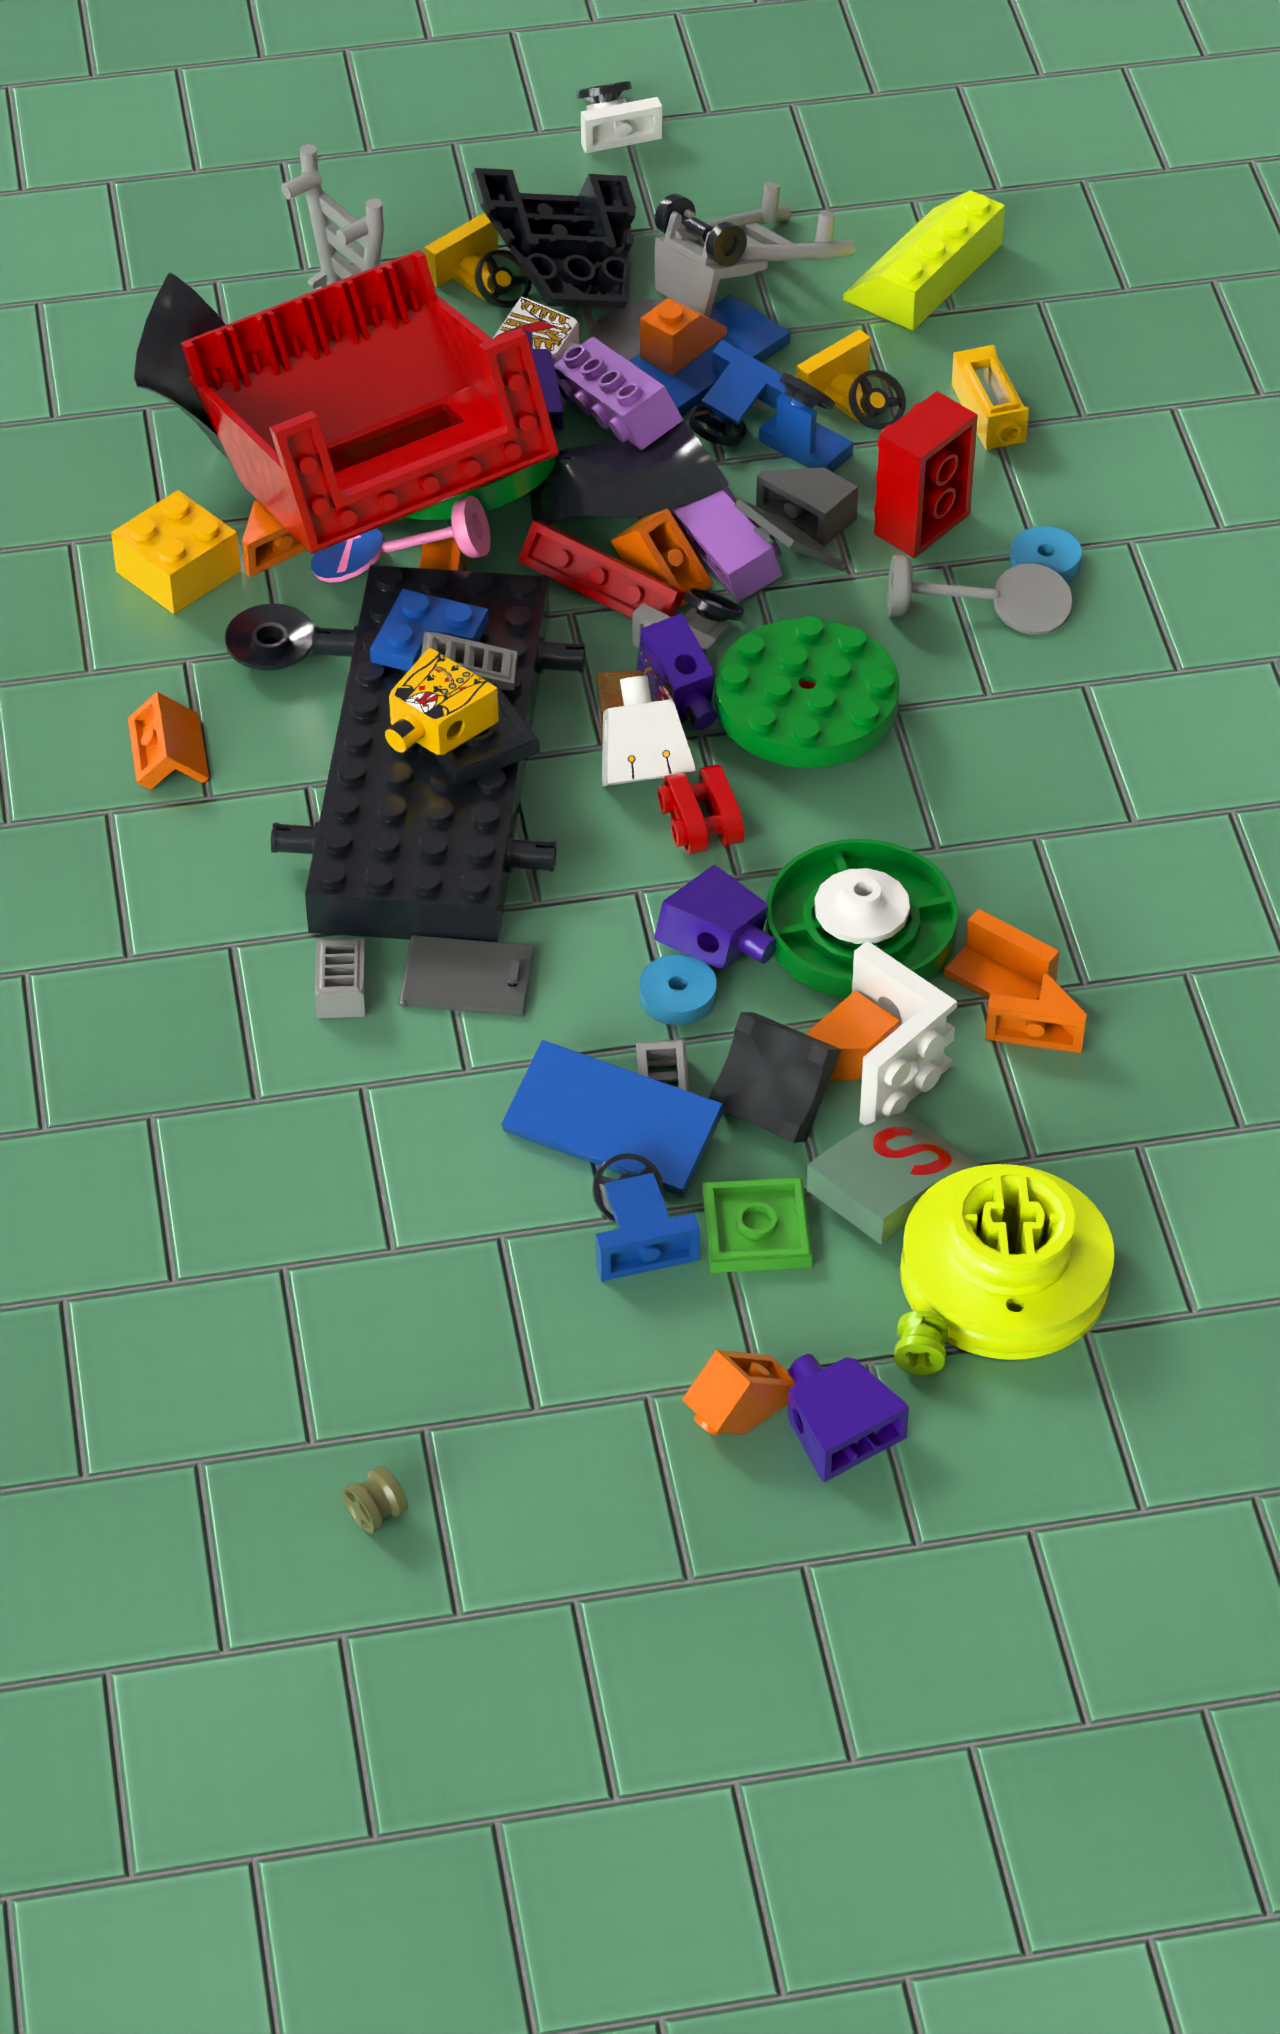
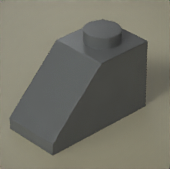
M824 467L762 471L757 475L756 506L792 522L823 546L828 544L857 519L858 486Z

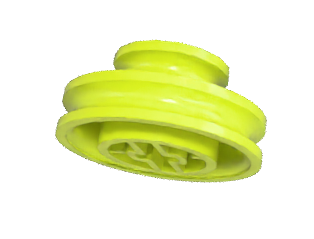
M1010 1164L976 1166L958 1171L938 1181L913 1206L905 1225L900 1261L901 1284L905 1297L913 1311H929L946 1320L949 1326L947 1343L972 1354L989 1358L1007 1360L1036 1358L1055 1353L1073 1344L1084 1336L1099 1319L1109 1293L1115 1257L1114 1243L1108 1224L1096 1205L1067 1181L1053 1174L1026 1166ZM1007 1237L1009 1238L1010 1253H1011V1254H1009L1008 1239H1007Z

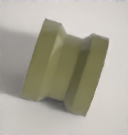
M378 1466L368 1472L367 1480L361 1484L353 1482L342 1489L343 1500L355 1522L369 1534L380 1529L383 1520L388 1516L398 1517L408 1510V1502L403 1489L395 1477L383 1466Z

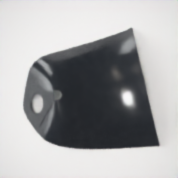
M168 273L155 297L144 325L136 352L134 380L137 387L156 393L179 407L201 428L215 447L228 458L188 378L191 374L181 345L183 341L226 324L195 290L174 274Z
M683 420L643 450H640L628 440L622 443L617 437L589 445L560 450L558 455L555 456V465L549 476L530 491L532 518L534 521H542L551 525L572 516L610 518L645 516L667 508L672 510L699 501L724 489L729 483L702 443ZM572 459L566 466L562 464L561 460ZM552 483L554 488L553 498L549 507L543 510L541 507L542 494L546 486Z

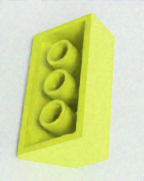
M969 190L933 208L843 294V300L914 331L1002 245L1005 205Z

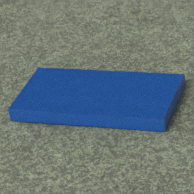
M729 294L713 305L711 315L709 316V318L726 326L727 334L672 376L641 359L640 353L630 359L629 362L664 385L680 415L683 416L694 406L702 403L703 398L718 380L719 376L713 373L712 352L721 340L763 362L790 344L791 332Z
M542 1040L501 1125L505 1132L599 1166L616 1155L627 1153L640 1155L652 1162L658 1169L662 1177L663 1189L685 1196L724 1113V1107L720 1102ZM631 1159L618 1160L607 1167V1169L621 1174L634 1173L637 1175L646 1168L644 1164Z

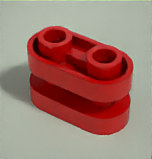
M720 764L700 768L699 783L690 785L684 772L664 776L663 786L657 787V797L662 813H670L672 818L670 822L671 833L677 848L684 847L688 855L707 851L708 836L714 834L718 835L724 847L744 842V826L741 812ZM704 801L709 817H703L698 802Z

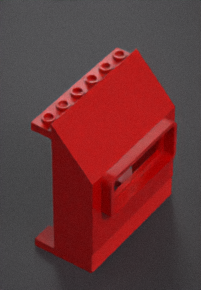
M420 250L181 342L191 374L188 378L242 485L311 554L557 456L559 453L527 333L517 329L494 339L488 336L436 294L426 256Z

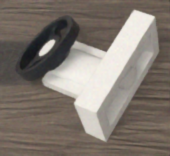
M631 81L577 90V99L583 98L594 103L586 105V111H581V145L585 153L662 139V105L658 97L628 103L625 98L618 99L622 91L632 89Z

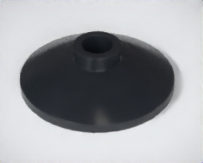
M283 604L257 605L240 612L230 621L225 631V645L231 657L246 667L257 670H279L300 662L311 652L314 625L306 614L294 607Z

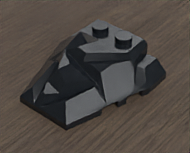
M474 168L471 176L480 207L547 306L625 308L628 302L631 263L628 262V253L633 245V235L630 234L636 212L635 202L626 176L588 174L578 196L519 192L513 170Z

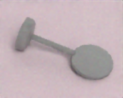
M893 555L887 590V613L889 617H903L907 613L911 593L991 599L994 602L995 611L1005 624L1018 632L1029 635L1048 634L1060 628L1070 615L1073 602L1070 587L1060 574L1047 566L1035 563L1018 564L1006 570L996 581L995 588L992 589L912 582L911 560L907 556Z

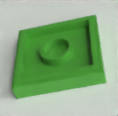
M803 1177L702 1183L710 1273L812 1268V1250Z

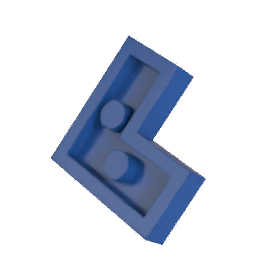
M402 589L370 648L371 662L409 671L421 657L424 632L441 633L479 642L489 623L488 609Z

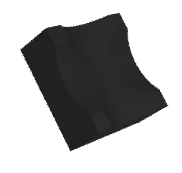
M741 1012L735 1026L728 1057L708 1099L722 1103L724 1113L758 1125L793 1143L806 1142L841 1049L755 1012Z

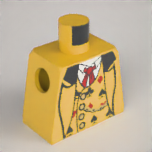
M430 647L391 690L389 704L392 726L385 731V737L389 745L400 753L405 752L417 742L436 755H444L499 721L497 687Z

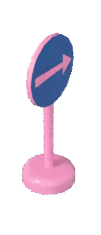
M473 495L456 500L452 507L451 527L385 542L383 534L376 528L316 552L311 560V570L321 581L328 583L342 582L356 577L369 569L370 565H373L382 553L452 537L455 538L458 547L467 557L471 559L483 557L488 554L491 542L487 516L483 506Z

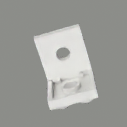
M866 941L854 951L852 993L856 990L900 1019V1027L863 1057L859 1122L865 1126L879 1119L903 1113L911 1100L921 1092L930 1091L936 1085L940 1076L952 1066V1059L944 1054V1048L954 1041L955 1027L946 1021L947 1016L957 1008L956 1000L869 941Z

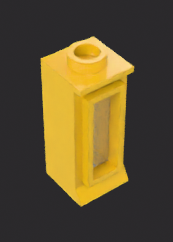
M989 345L954 352L951 386L962 406L978 414L977 435L985 450L1026 442L1029 408L1028 406L1024 407L998 359L995 346Z

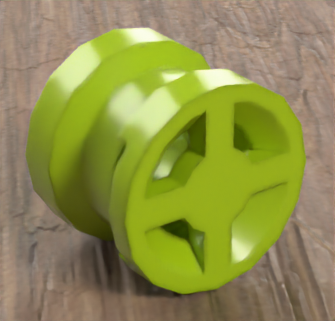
M912 1311L902 1315L897 1324V1337L901 1340L897 1342L894 1349V1362L903 1371L914 1375H930L940 1371L945 1366L946 1350L943 1345L948 1339L949 1329L946 1320L929 1311Z

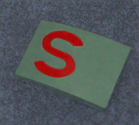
M901 1113L879 1119L858 1129L811 1161L807 1168V1191L880 1245H883L906 1225L913 1206L930 1187L951 1174L981 1165L909 1113Z

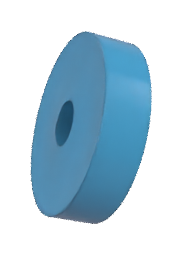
M1051 526L1029 528L1014 538L1011 545L1010 566L1012 568L1018 564L1028 563L1047 566L1060 574L1068 583L1079 573L1082 556L1081 545L1072 534L1060 528Z
M673 954L660 957L648 964L640 976L639 999L641 1006L649 1016L659 1022L670 1025L691 1024L703 1019L715 1006L717 998L715 973L705 962L692 956Z

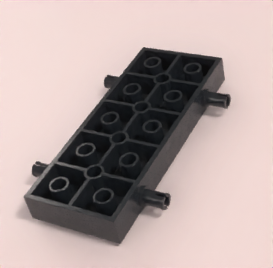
M370 565L359 623L354 626V630L314 626V632L312 633L313 656L352 657L320 820L315 823V826L274 822L271 831V852L313 854L305 891L308 933L410 940L411 936L417 935L499 942L509 873H512L513 868L549 870V872H554L556 865V841L515 840L527 758L456 785L435 755L417 742L403 753L394 750L385 737V731L392 726L389 695L391 690L408 671L372 663L370 648L402 589L487 608L489 623L479 642L517 651L514 690L501 691L532 730L540 674H543L544 669L583 673L586 645L585 643L545 642L549 621L548 576ZM474 665V667H478V668H482V666H483V665ZM493 665L492 671L501 673L502 666Z

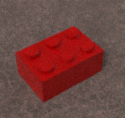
M936 391L923 402L915 404L906 415L894 424H890L882 430L877 442L879 449L876 472V503L874 506V534L915 558L970 515L978 414Z

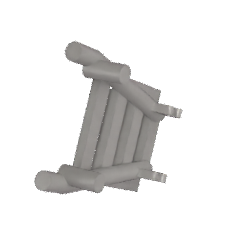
M306 144L300 148L302 174L281 184V191L286 199H291L304 192L306 193L321 271L308 280V284L314 289L312 291H315L380 265L384 234L383 204L377 198L367 200L365 203L366 216L357 220L322 191V179L318 172L317 148L312 144ZM327 216L341 228L338 229L329 222ZM355 240L358 241L362 246L365 247V250H363L362 248H360V247H359L356 243H354L353 241H355ZM337 250L341 252L355 265L352 266L350 263H348L344 258H342L337 253Z

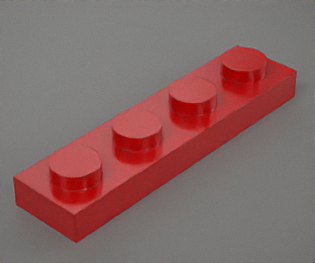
M533 520L517 560L631 619L632 613L642 603L671 617L676 616L685 594L684 591L542 521Z

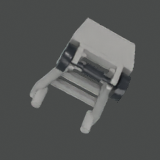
M767 182L764 184L762 208L707 222L696 218L695 206L692 201L680 194H671L660 202L655 213V224L658 230L665 234V236L656 237L655 290L709 317L720 279L746 276L767 269L768 261L830 259L852 256L855 253L856 246L852 239L832 241L835 214L829 211H820L818 214L814 243H793L761 226L763 224L789 221L791 218V209L788 205L778 206L781 185L778 183Z

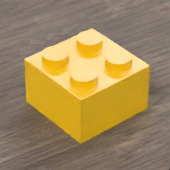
M179 490L111 532L116 572L173 614H176L241 571L237 532Z

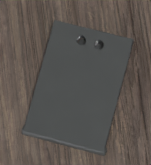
M738 499L734 505L759 525L753 531L769 543L774 544V538H777L790 549L840 571L847 569L845 562L792 522L741 499Z
M413 935L410 939L398 1005L401 1007L523 1016L534 956V945Z

